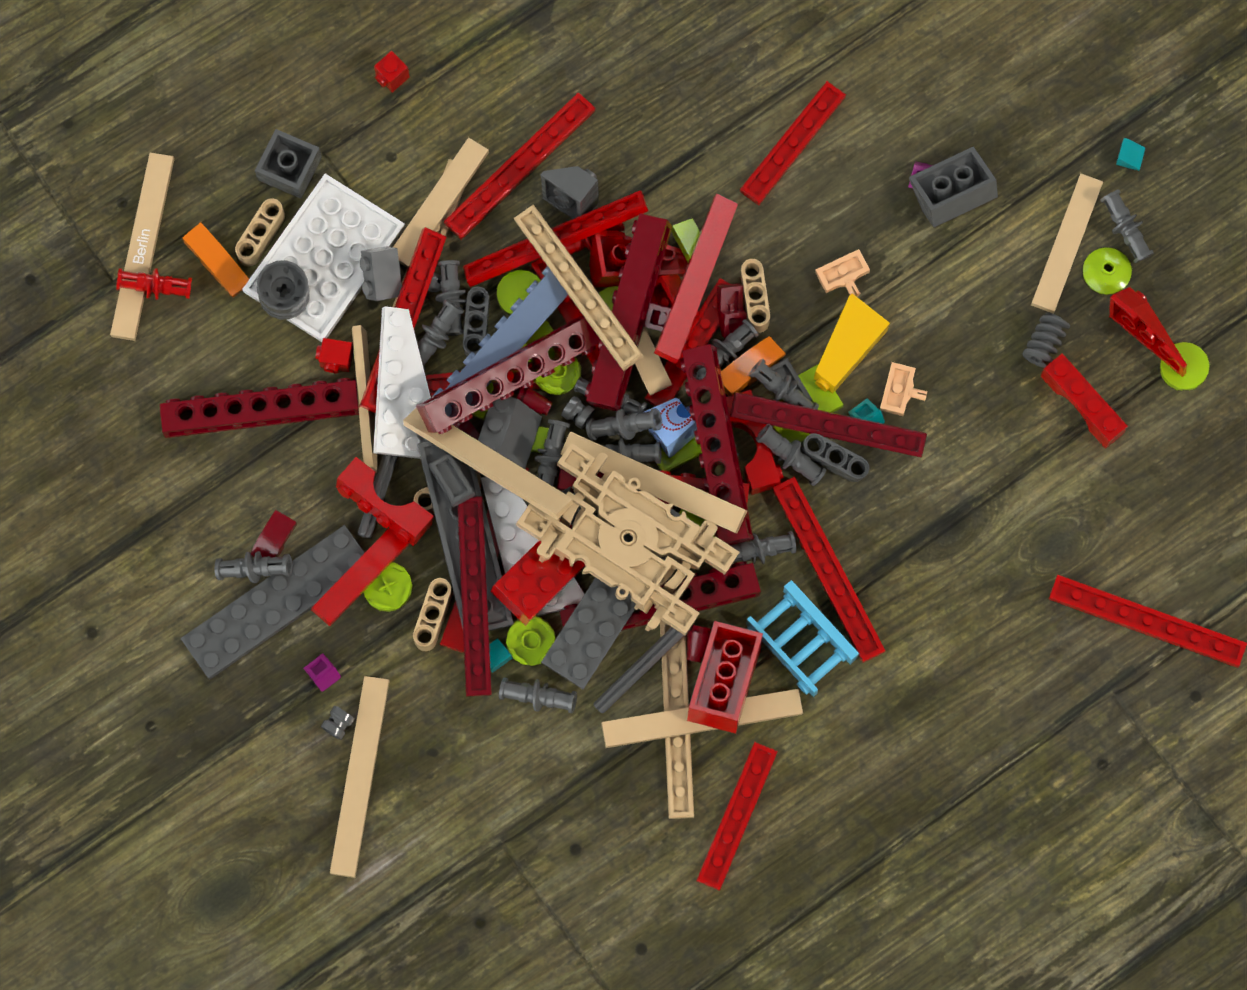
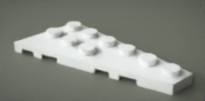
M385 306L382 308L373 453L421 459L417 444L427 442L428 440L405 427L403 420L416 408V405L426 401L431 396L409 309Z
M483 477L481 481L506 573L539 540L516 526L517 521L527 508L523 499L490 478ZM575 578L535 617L564 610V607L570 604H579L585 594Z

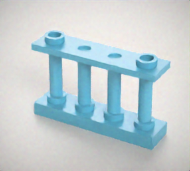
M791 580L784 586V599L758 622L750 616L746 622L748 625L746 629L763 633L762 642L799 681L797 685L806 695L810 693L814 697L818 692L815 684L840 661L844 662L846 660L849 664L853 663L858 658L859 653ZM796 605L802 612L800 614L801 617L773 641L764 629L790 606L794 607ZM807 624H813L819 630L817 632L818 635L790 659L782 651L781 647ZM824 642L826 644L830 642L835 648L834 654L810 676L806 677L797 666Z

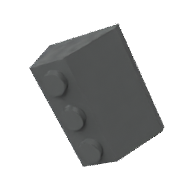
M974 147L909 177L921 209L933 228L998 197L997 181Z
M579 166L543 171L541 174L543 199L571 219L577 218L593 211L599 204L597 176L589 169L583 170Z
M509 397L505 400L499 398L492 402L494 406L488 409L478 441L523 469H526L542 416L517 398Z

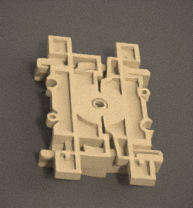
M571 443L558 461L557 466L577 478L572 486L575 495L569 491L566 494L573 499V505L563 514L560 521V518L556 520L532 504H529L517 521L516 526L541 541L537 554L540 555L539 561L542 563L549 560L553 554L559 556L561 561L567 558L570 566H573L575 561H583L585 568L582 574L590 573L610 587L618 586L615 592L617 599L624 600L630 594L631 600L636 603L634 608L636 610L639 608L646 614L651 606L655 604L654 608L657 610L648 622L645 630L656 629L662 620L683 635H686L699 615L698 611L679 600L695 573L690 571V568L698 570L705 561L718 571L726 574L738 556L739 551L716 536L715 538L713 537L718 527L709 520H705L700 527L686 517L685 511L679 517L671 515L670 510L673 507V503L665 504L645 490L638 491L640 487L639 479L631 478L628 484H626L624 477L614 470L611 473L606 472L600 479L596 475L606 462L608 455L599 453L594 458ZM579 510V512H578V514L576 515L575 520H574V522H573L572 529H570L569 527H570L571 521H572L574 515H575V514L577 513V511ZM630 534L633 540L626 542L623 536ZM667 555L665 561L659 558ZM677 569V572H676V573L674 574V576L669 580V578L673 575V573H674L675 570Z

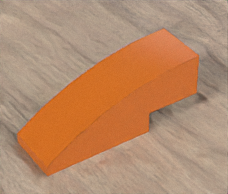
M200 222L182 237L183 241L198 257L202 265L234 298L242 291L249 278L223 246Z
M770 336L762 340L721 371L725 393L728 396L734 395L735 392H740L747 385L750 386L757 379L755 377L751 378L748 375L760 359H764L765 364L768 367H772L786 353Z

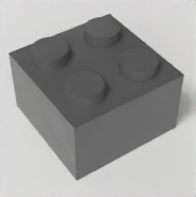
M275 129L255 169L258 181L302 199L322 159L320 148Z

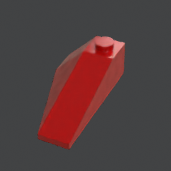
M601 231L593 235L589 262L593 287L619 286V272L621 267L625 266L627 259L625 257L626 247L628 243L632 242L633 237L626 236L621 231ZM667 245L658 278L671 274H678L679 277L684 276L688 262L680 248Z
M1130 287L1113 294L1110 297L1109 317L1180 376L1184 377L1187 364L1147 302L1145 295L1140 291L1135 292Z

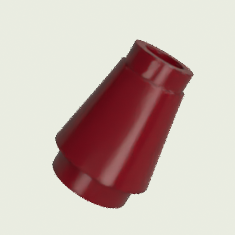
M530 387L520 389L517 395V399L539 414L547 415L552 405L551 401Z
M695 625L691 626L690 631L687 632V660L701 663L710 638L711 629Z

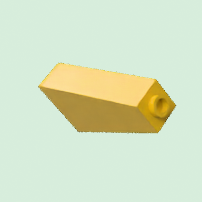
M853 293L848 297L814 376L816 385L825 392L829 390L832 394L885 335L890 325L886 319Z

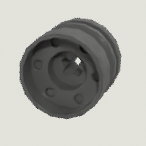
M287 260L275 261L268 264L260 272L257 279V293L260 304L267 314L279 320H288L299 316L306 309L310 300L308 279L304 270L297 264ZM283 289H287L288 293L285 294V297H280Z

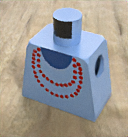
M678 398L653 407L657 408L661 413L662 427L656 431L648 429L654 439L661 443V448L669 458L695 437L694 431L697 430L696 421L692 420L690 414V406L693 405L691 404L685 408Z

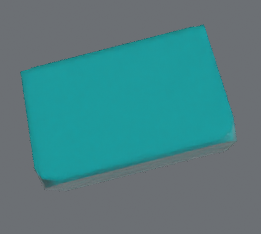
M1123 138L1116 165L1139 171L1145 147L1127 138Z
M868 398L848 412L851 417L885 423L882 412Z
M498 638L489 644L490 671L493 673L510 661L512 655Z

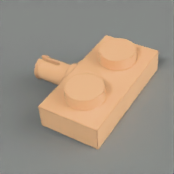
M859 249L815 270L826 293L838 287L846 286L849 294L853 293L856 297L861 293L854 282L859 277L870 272Z
M892 362L880 411L904 416L906 404L911 398L926 400L928 391L913 388V377L916 368Z

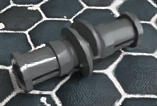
M1118 189L1100 200L1102 203H1105L1113 222L1116 223L1112 233L1122 234L1125 244L1130 248L1135 258L1133 260L1134 263H1138L1154 254V252L1149 250L1143 239V234L1138 230L1143 221L1134 222L1137 214L1130 215V211L1119 195L1121 192Z
M447 260L438 262V267L441 268L440 285L442 293L437 295L435 299L437 302L443 303V306L445 305V299L454 302L458 306L467 302V300L460 298V295L466 293V290H459L458 266H460V261ZM462 314L457 316L452 324V328L446 333L447 336L464 334V329H462L461 325Z
M448 299L444 300L445 305L439 314L435 316L431 326L422 325L426 333L417 345L424 370L426 369L424 367L431 355H434L437 347L444 349L447 346L444 340H449L450 338L446 333L452 328V324L457 316L464 312L460 306Z
M746 319L723 342L718 339L712 341L713 346L717 349L720 368L724 363L727 366L730 365L729 358L731 357L736 360L738 357L735 353L744 348L743 346L753 337L757 338L759 336L756 329ZM701 368L697 372V378L700 380L706 376L705 368Z
M760 359L751 369L748 376L751 378L755 377L765 385L764 387L767 390L772 391L775 394L773 400L779 401L782 399L786 403L818 409L819 404L816 402L812 403L800 390L795 389L799 382L797 380L791 381L792 376L790 374L782 378L778 372L773 371L765 364L764 359Z
M657 408L651 409L650 412H636L626 415L623 409H618L616 417L611 416L600 420L591 418L586 422L587 435L592 441L597 440L598 437L619 435L620 438L631 440L636 432L647 429L656 431L662 427L661 413Z
M548 419L550 426L547 439L544 442V449H538V452L543 455L535 456L534 460L541 463L538 468V478L553 486L558 473L557 463L562 457L560 453L564 446L563 441L566 428H569L570 424Z
M767 424L756 437V441L758 443L762 442L770 448L772 453L779 456L778 460H784L783 469L792 466L793 470L801 473L809 480L811 486L816 485L826 473V469L819 467L807 455L801 452L800 441L794 440L790 443L786 438L772 429L773 426Z
M620 438L618 445H602L640 463L656 462V464H661L662 450L660 442L649 445H641L640 443L625 445L623 438Z
M792 531L788 532L787 535L770 536L760 540L756 533H753L754 540L730 545L739 551L734 562L751 559L753 564H755L756 558L759 557L762 564H765V556H775L776 554L790 551L792 554L796 553V542Z
M250 551L246 552L245 559L236 558L235 560L223 561L222 558H217L214 566L215 576L217 580H223L227 577L244 578L248 576L251 583H258L261 575L284 574L285 576H291L292 558L290 554H284L283 557H262L260 551L255 553L254 559Z
M504 677L499 689V699L509 698L523 703H533V708L536 712H539L544 705L548 708L568 710V713L573 714L577 702V692L572 691V693L558 691L555 688H548V683L540 687L539 679H536L534 685H530L524 682L508 681V678Z

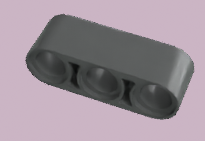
M482 287L470 289L467 295L463 348L466 357L472 352L468 349L469 345L472 343L479 344L488 332L490 302L488 292ZM478 296L485 299L480 305L474 304L472 300ZM474 320L483 322L479 328L471 327L470 323Z
M810 434L801 443V452L807 455L810 460L848 481L859 482L869 472V464L864 458L819 434ZM808 441H815L819 446V450L817 452L810 451L807 447ZM831 452L837 453L840 456V463H832L829 459V454ZM852 464H858L862 468L861 475L852 473Z

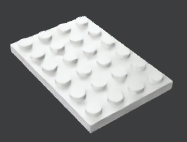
M324 174L242 290L245 294L260 302L257 293V279L260 272L268 264L275 261L287 260L297 264L304 270L308 279L310 300L306 309L299 316L288 319V321L322 342L323 338L327 339L362 289L364 277L363 271L360 268L361 251L385 246L392 247L406 226L386 211L329 175ZM283 289L280 297H285V294L288 293L287 289Z

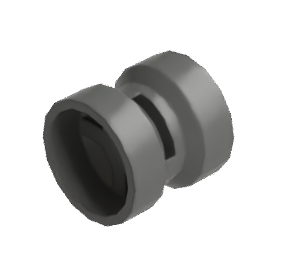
M573 396L565 406L561 416L566 420L574 421L575 426L582 430L586 427L587 420L593 417L595 409L589 405L585 406L579 398Z
M334 706L330 711L331 716L328 720H324L320 727L333 737L342 740L345 735V728L351 726L355 718L341 708Z

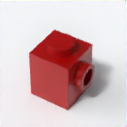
M393 51L389 52L374 66L375 79L382 87L386 86L392 93L410 78L408 67Z
M323 338L322 345H318L316 349V360H319L320 367L329 373H338V371L350 372L354 351L352 342Z

